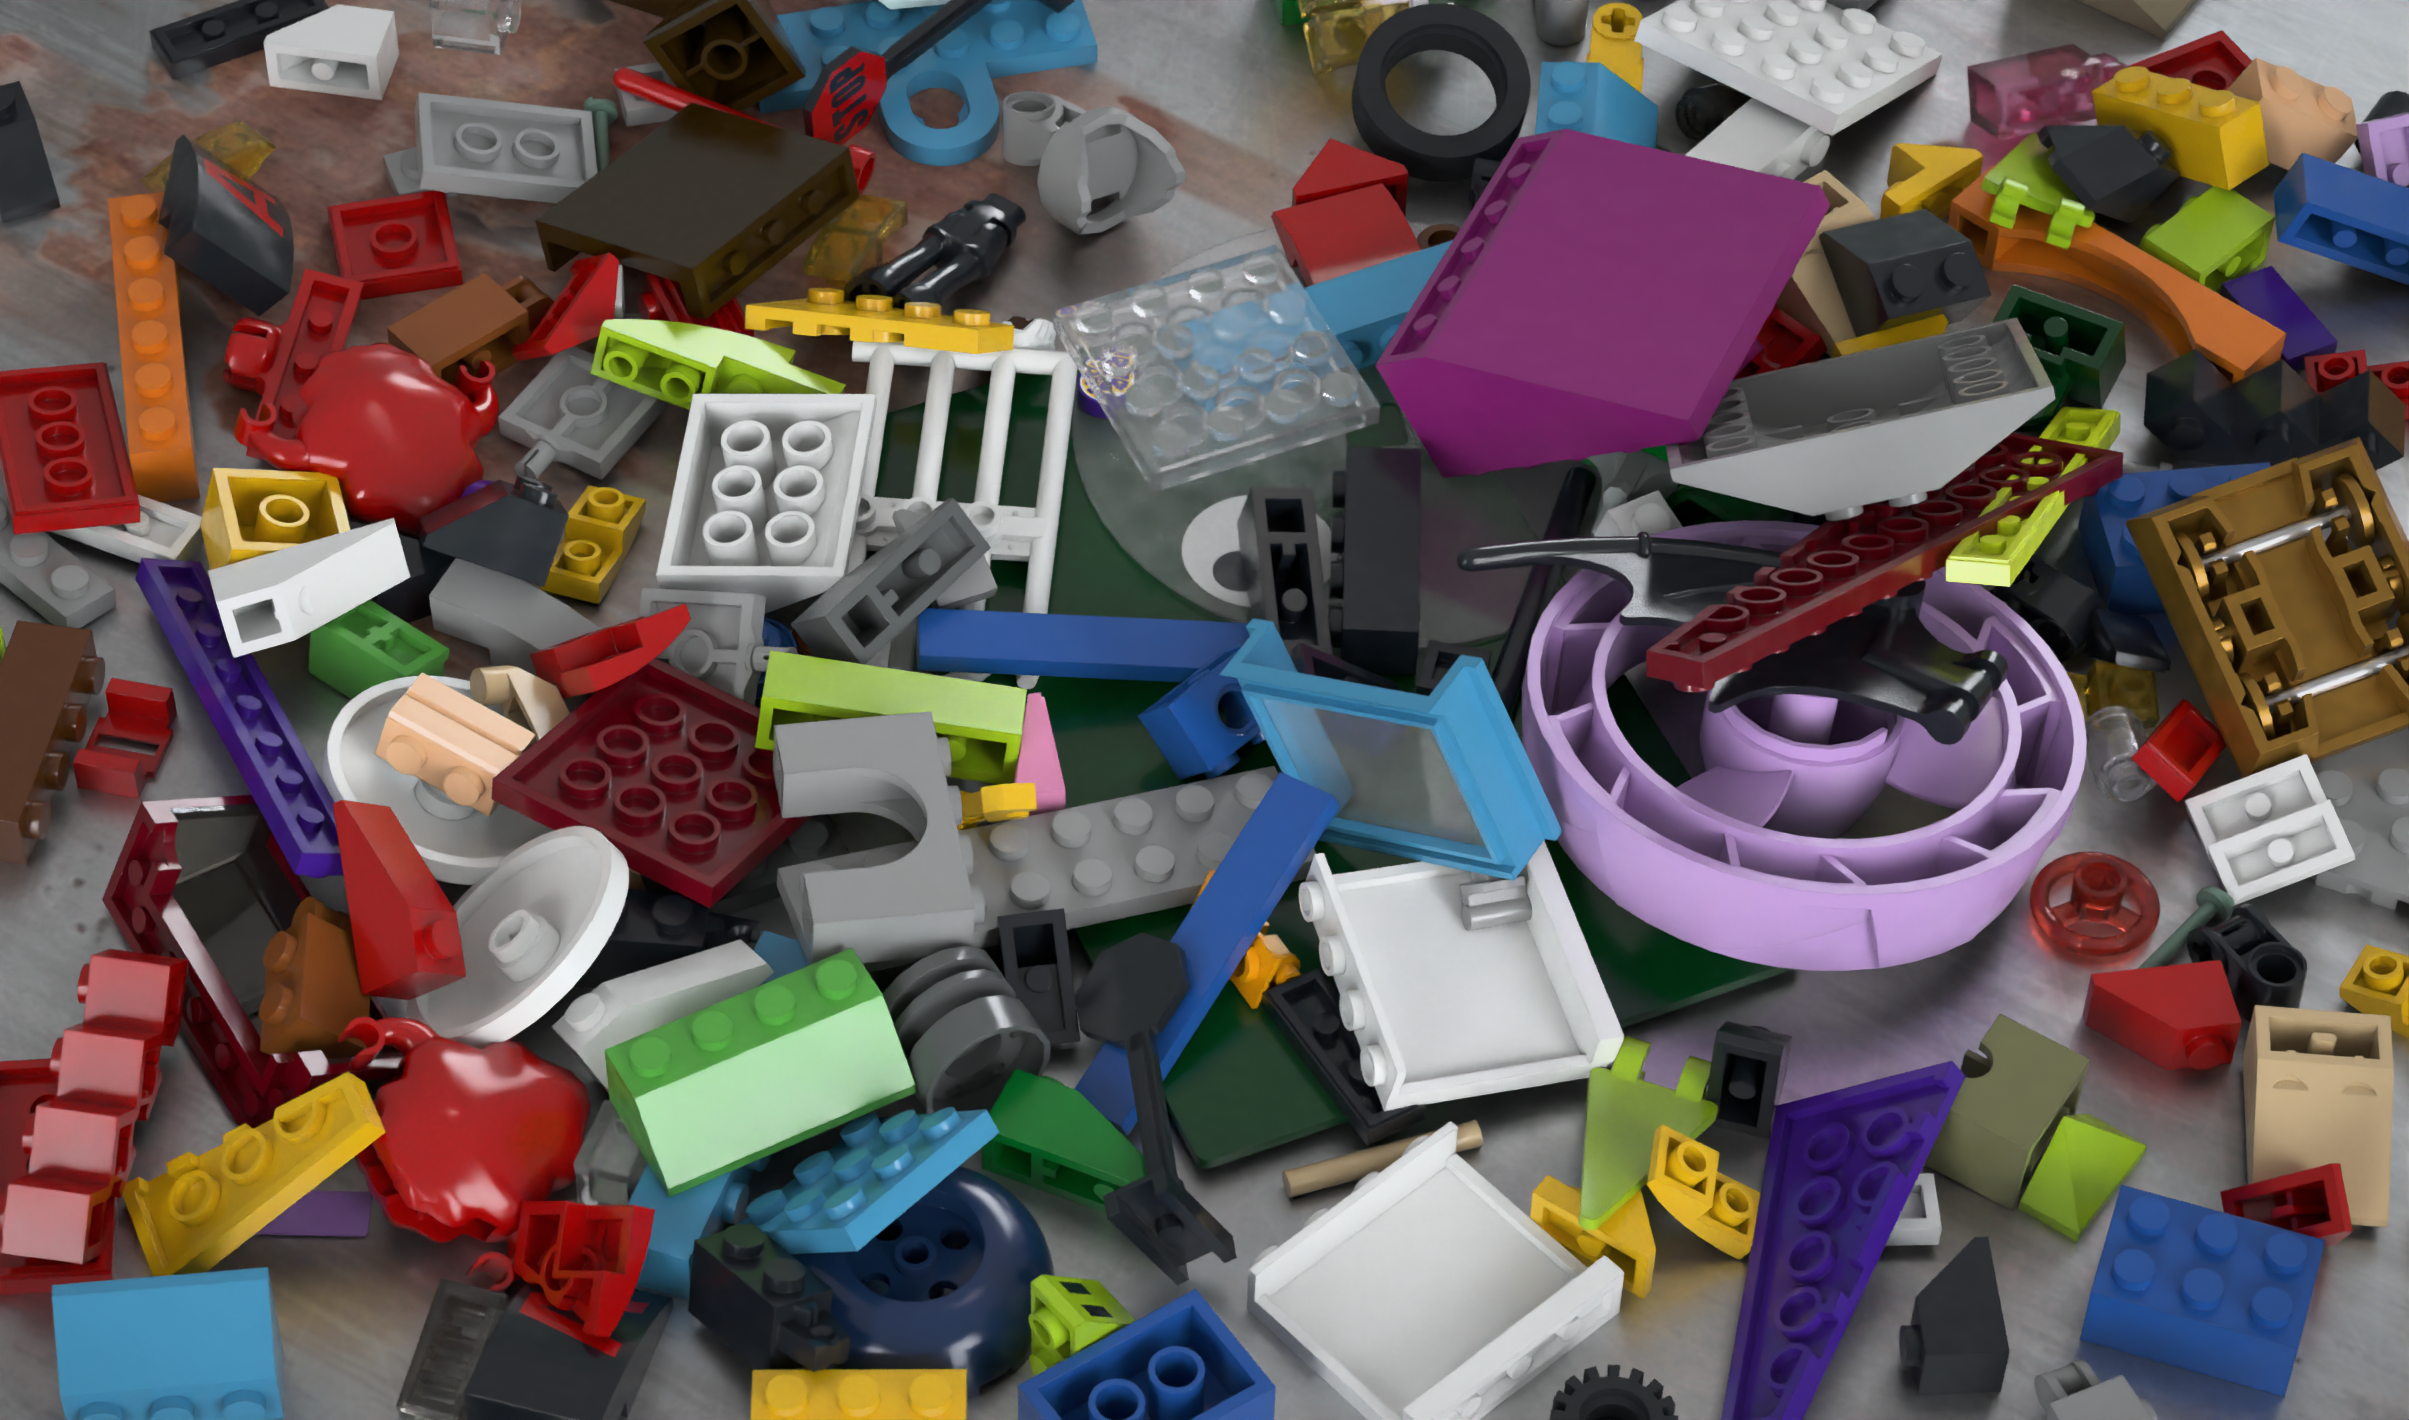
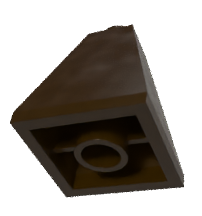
M684 0L647 33L643 40L645 46L678 88L740 112L804 78L806 75V70L769 0Z

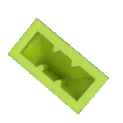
M2089 1113L2063 1116L2020 1200L2018 1209L2078 1242L2146 1154L2147 1145Z

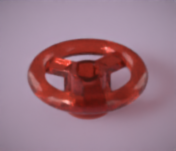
M2084 851L2061 856L2042 868L2034 879L2030 890V908L2039 928L2056 944L2082 955L2108 957L2134 950L2148 940L2156 929L2160 918L2158 893L2150 879L2132 863L2107 853ZM2074 873L2070 901L2051 908L2049 895L2052 887L2062 877ZM2126 884L2133 889L2139 899L2141 906L2140 915L2122 906ZM2084 919L2091 922L2106 921L2125 932L2111 937H2092L2077 933L2066 926Z

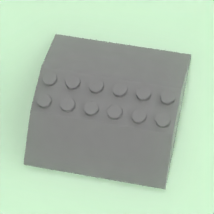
M2013 318L1733 379L1700 439L1679 446L1678 443L1666 445L1672 482L1810 516L1825 514L1826 520L1836 521L1862 514L1864 512L1863 505L1888 500L1891 507H1903L1926 500L1927 491L1942 488L2056 398L2053 385L2019 320Z

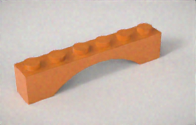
M1992 165L1951 201L1948 225L1971 240L1979 263L1991 271L2022 272L2056 278L2087 288L2108 298L2142 320L2163 341L2174 359L2197 349L2232 384L2281 359L2286 337L2284 331L2094 222L2089 228L2076 224L2068 250L2045 242V236L2052 215L2030 207L2019 205L2012 230L1989 222L1990 212L1996 195L1984 191L1981 188V184L1985 175L1995 165Z
M165 192L108 198L128 450L137 494L159 502L200 498L181 324L178 262L164 254L168 229L158 223Z

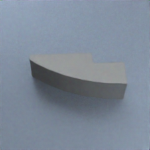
M455 558L429 595L434 630L488 648L491 666H515L535 676L537 675L529 654L601 629L568 605L534 585L519 578L459 558ZM596 692L578 696L585 699H589Z

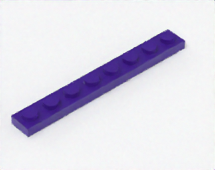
M141 558L135 580L294 874L312 878H325L329 875L343 876L333 803L335 802L252 653L233 658L216 604L211 581L201 562Z

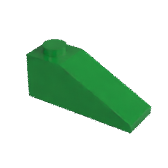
M1017 1068L1014 1069L989 1113L1000 1133L981 1148L982 1169L1106 1214L1104 1195L1146 1176L1143 1154L1078 1090L1067 1087L1052 1077L1036 1076Z

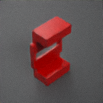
M111 677L105 690L109 711L106 717L99 716L85 749L79 748L72 762L77 788L139 799L148 777H156L174 736L173 729H170L177 715L173 688ZM102 735L158 745L155 755H148L98 746L97 744Z

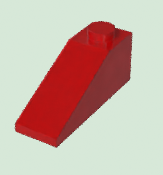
M340 800L333 803L361 995L412 1000L465 978L466 971L456 911L392 809L388 806Z

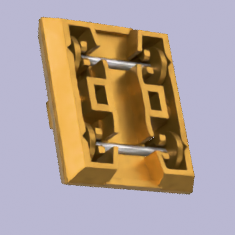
M2360 437L2299 459L2296 457L2126 521L2130 535L2241 778L2307 754L2310 763L2409 728V541ZM2331 527V533L2326 542H2324L2321 530ZM2347 537L2359 549L2352 551L2351 546L2347 540ZM2210 571V576L2207 579L2206 572ZM2398 610L2401 616L2397 618L2396 628L2389 630L2387 622L2393 620ZM2274 711L2275 713L2273 719L2270 714V712Z

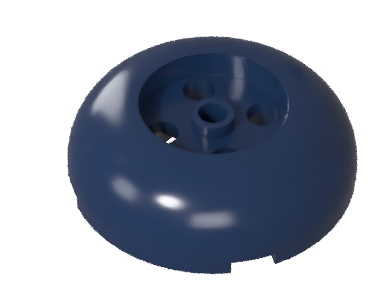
M963 1166L955 1169L859 1251L791 1254L833 1289L830 1314L850 1336L848 1361L841 1364H830L823 1370L967 1369V1399L978 1396L980 1386L998 1378L1008 1370L1014 1374L1028 1361L1031 1355V1328L1028 1320L1031 1314V1281L1041 1275L1054 1276L1051 1252L1045 1236L1025 1205L998 1182ZM883 1236H893V1240L891 1241H883L878 1238H881ZM871 1280H880L889 1286V1291L882 1296L870 1290L864 1284ZM944 1289H950L954 1291L944 1296Z

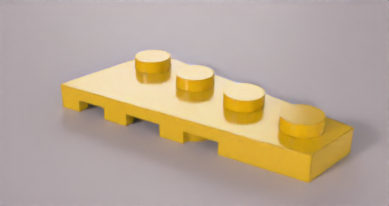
M833 288L808 289V298L746 305L745 329L766 331L770 330V328L793 326L792 334L850 335V340L871 343L903 341V346L971 354L1013 350L1014 325L990 322L991 313L988 311L958 309L954 310V316L941 315L940 304L927 302H907L904 309L893 308V298L858 295L856 296V302L844 300V290Z
M347 1072L277 1107L272 1120L254 1129L247 1124H243L223 1134L222 1145L199 1156L189 1151L167 1162V1172L149 1181L137 1177L127 1182L122 1195L153 1277L207 1272L385 1133V1129L365 1082Z

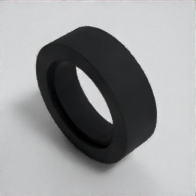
M1444 3L1424 4L1405 9L1381 23L1370 35L1362 49L1351 101L1356 127L1363 141L1375 155L1405 165L1410 177L1432 182H1454L1472 178L1474 163L1477 157L1501 161L1519 136L1530 98L1531 80L1528 64L1521 48L1505 28L1476 10ZM1428 50L1453 52L1474 62L1487 75L1495 92L1496 108L1482 125L1469 132L1452 136L1429 134L1414 128L1397 114L1388 99L1385 79L1397 63L1412 54Z

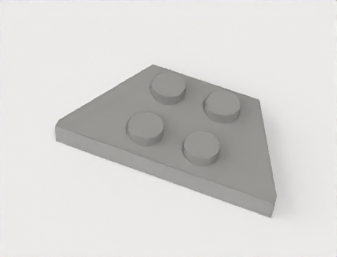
M2409 728L2311 763L2327 800H2331L2355 854V860L2314 875V884L2343 894H2358L2371 903L2395 910L2398 900L2409 903Z

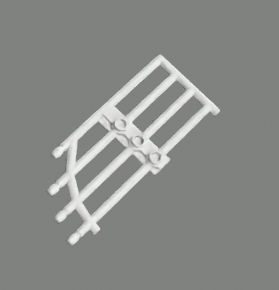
M853 341L852 361L870 363L865 394H876L877 407L847 574L865 562L867 551H879L899 536L892 518L895 511L905 509L926 516L943 503V501L936 500L955 369L991 371L974 503L958 504L991 547L984 554L989 567L991 560L1029 562L1022 613L1048 614L1079 354L1075 352L1016 348L1006 351L971 354L903 346V341L893 343ZM894 365L931 367L911 499L875 497ZM1016 373L1052 375L1036 508L998 505ZM986 599L962 606L959 610L984 611ZM916 618L891 640L887 668L913 671L916 650ZM951 672L944 676L982 682L991 674ZM1015 675L1017 685L1024 689L1035 687L1039 676Z

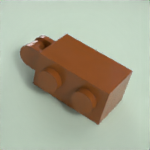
M484 272L388 326V342L400 350L427 360L436 376L454 385L460 365H465L467 372L476 377L480 362L488 360L494 365L496 375L519 362L511 354L512 350L517 344L525 343L531 336L530 332L536 329L553 305L554 300L535 286L527 276H516L506 283L498 285Z
M309 896L296 909L291 927L286 931L276 933L264 952L263 965L266 968L264 997L259 1008V1018L262 1021L260 1051L271 1056L273 1053L321 1050L329 1064L351 1062L359 1052L367 1048L365 1043L358 1038H348L342 1043H339L337 1039L350 1021L357 1017H369L370 996L361 995L350 915L342 911H335L323 905L322 901Z

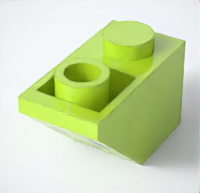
M1052 1275L1037 1277L1031 1281V1314L1028 1317L1031 1328L1029 1364L1035 1376L1130 1325L1136 1321L1135 1318L1098 1280Z

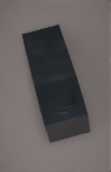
M1251 487L1238 518L1237 529L1242 575L1254 618L1274 622L1292 661V649L1299 642L1332 655L1313 488Z

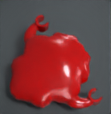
M375 343L369 346H352L343 351H332L321 355L314 368L313 375L299 388V394L303 402L292 413V420L297 429L293 440L280 438L272 433L277 418V411L271 403H264L262 405L259 421L250 418L245 408H240L234 435L239 443L245 447L255 448L263 459L280 471L320 472L337 477L345 508L350 515L370 523L394 518L397 530L418 536L415 529L419 518L460 499L464 491L472 483L483 480L484 469L474 449L479 440L491 432L497 424L499 417V399L492 386L496 370L490 361L483 360L479 364L476 377H473L467 372L465 365H460L454 385L436 376L427 360L400 350L392 344Z
M364 1016L357 1017L349 1022L337 1039L339 1043H342L348 1038H358L365 1043L367 1048L359 1052L350 1062L353 1068L360 1069L369 1065L383 1045L396 1048L404 1056L396 1068L392 1082L381 1086L376 1093V1099L372 1100L385 1133L354 1157L359 1170L365 1176L369 1192L381 1205L383 1214L391 1226L409 1229L437 1243L448 1242L461 1234L483 1242H506V1256L493 1251L484 1253L466 1272V1277H471L477 1272H486L494 1278L496 1284L479 1297V1301L483 1304L493 1303L512 1283L522 1278L513 1270L522 1201H549L551 1192L560 1191L577 1181L580 1177L586 1158L583 1135L591 1107L587 1087L572 1071L540 1058L523 1043L512 1039L504 1042L490 1043L484 1048L478 1049L465 1043L439 1036L430 1026L418 1020L403 1017H388L380 1020Z

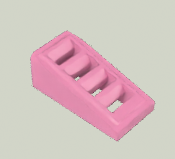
M1041 692L1028 694L1014 778V783H1035L1037 809L1030 811L1029 816L1065 809L1064 780L1045 697H1041Z

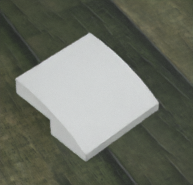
M2307 754L2185 800L2189 817L2223 890L2233 898L2235 905L2355 860V854L2331 800H2327Z

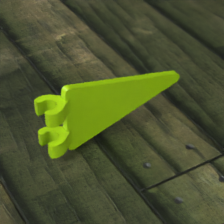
M2042 123L1985 175L1981 188L1988 193L1996 195L1990 212L1989 222L2012 230L2019 205L2030 207L2052 215L2045 236V242L2068 250L2076 224L2086 228L2091 227L2095 213L2086 208L2051 168L2047 157L2055 150V147L2052 145L2047 149L2041 144L2037 133L2045 125H2048Z
M1625 1036L1612 1070L1602 1067L1591 1069L1588 1080L1578 1221L1582 1228L1586 1230L1597 1229L1647 1184L1654 1132L1660 1125L1663 1124L1695 1140L1715 1122L1718 1106L1714 1102L1706 1100V1089L1711 1069L1710 1061L1690 1055L1682 1070L1677 1088L1673 1090L1644 1081L1646 1072L1642 1071V1068L1650 1053L1652 1043Z

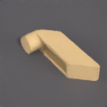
M510 665L475 668L471 673L470 691L473 700L483 706L500 705L507 719L536 734L534 744L570 715L557 686L521 668Z

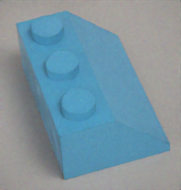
M1541 62L1535 135L1569 129L1656 149L1659 117L1658 105L1600 62Z
M268 1267L52 1285L59 1389L66 1420L284 1419L283 1345Z

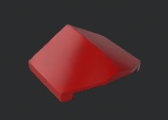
M611 253L576 260L570 268V272L573 274L570 281L525 343L517 344L511 354L519 361L556 354L598 337L604 321L614 319L619 260Z

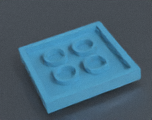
M947 1107L930 1114H916L914 1110H907L889 1117H877L875 1113L862 1115L848 1123L841 1130L842 1140L829 1151L816 1153L799 1163L793 1170L796 1178L781 1190L770 1191L750 1203L745 1210L748 1217L738 1225L752 1222L790 1254L859 1251L1000 1132L987 1109L956 1111L954 1107Z

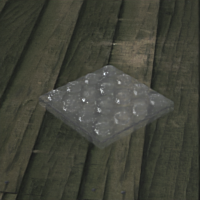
M1276 245L1054 311L1053 328L1153 493L1379 423L1380 404Z

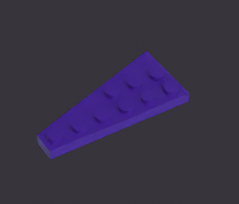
M1952 1060L1776 1106L1721 1420H1803L1966 1077Z

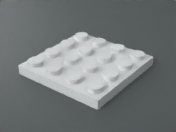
M1678 0L1640 20L1634 40L1831 136L1936 75L1943 55L1925 46V41L1915 34L1903 31L1895 32L1876 23V18L1866 11L1853 8L1842 10L1827 3V0Z

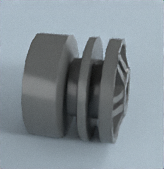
M970 946L941 950L920 959L898 975L883 993L916 1084V1093L914 1095L927 1114L935 1113L947 1107H954L956 1111L987 1109L988 1113H990L1015 1068L1036 1076H1042L1050 1060L1049 1039L1022 1002L1016 999L1015 991L984 950Z

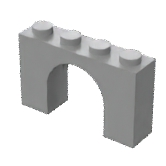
M919 712L774 725L773 774L782 818L846 812L871 813L889 818L902 825L919 843L907 855L888 864L865 868L804 873L802 922L810 963H816L850 948H853L862 963L925 958L948 948L972 947L974 925H983L985 920L983 892L980 884L970 885L968 875L973 873L971 839L968 834H958L957 825L962 824L960 790L958 785L948 786L946 777L951 775L949 741L947 737L937 738L932 713Z

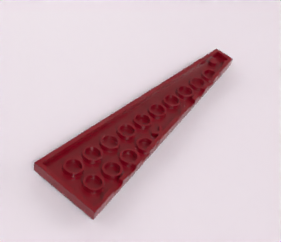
M2011 433L1942 488L1927 491V499L1920 503L1903 507L1889 506V501L1885 500L1863 505L1864 512L1858 516L1843 520L1826 521L1780 554V568L1776 570V567H1762L1754 573L1753 587L1735 586L1727 592V604L1706 607L1696 614V618L1685 622L1647 649V676L1674 682V687L1684 692L1711 690L1715 687V682L1733 673L1748 671L1752 669L1753 663L1771 654L1788 651L1790 644L1808 635L1821 634L1827 630L1828 625L1844 617L1861 614L1864 607L1879 599L1896 596L1899 589L1915 581L1930 579L1933 576V572L1946 566V559L1962 539L1978 531L1979 543L1982 536L1996 535L1997 521L2009 515L2018 516L2021 518V521L2029 518L2044 497L2058 490L2059 493L2064 491L2065 506L2081 497L2096 495L2099 492V488L2123 477V452ZM2034 445H2036V446H2042V452H2041V451L2028 452V451H2029L2030 448H2032ZM2076 453L2085 454V458H2088L2087 464L2060 476ZM2026 458H2034V464H2027L2021 461ZM2047 458L2053 460L2051 463L2038 464L2040 459ZM2012 474L2020 476L2019 479L2007 480ZM2030 477L2049 479L2048 483L2032 491L2027 490V483ZM2002 487H2012V494L2004 505L1979 517L1985 507L1996 499L1998 490ZM2020 496L2009 502V499L2011 497Z

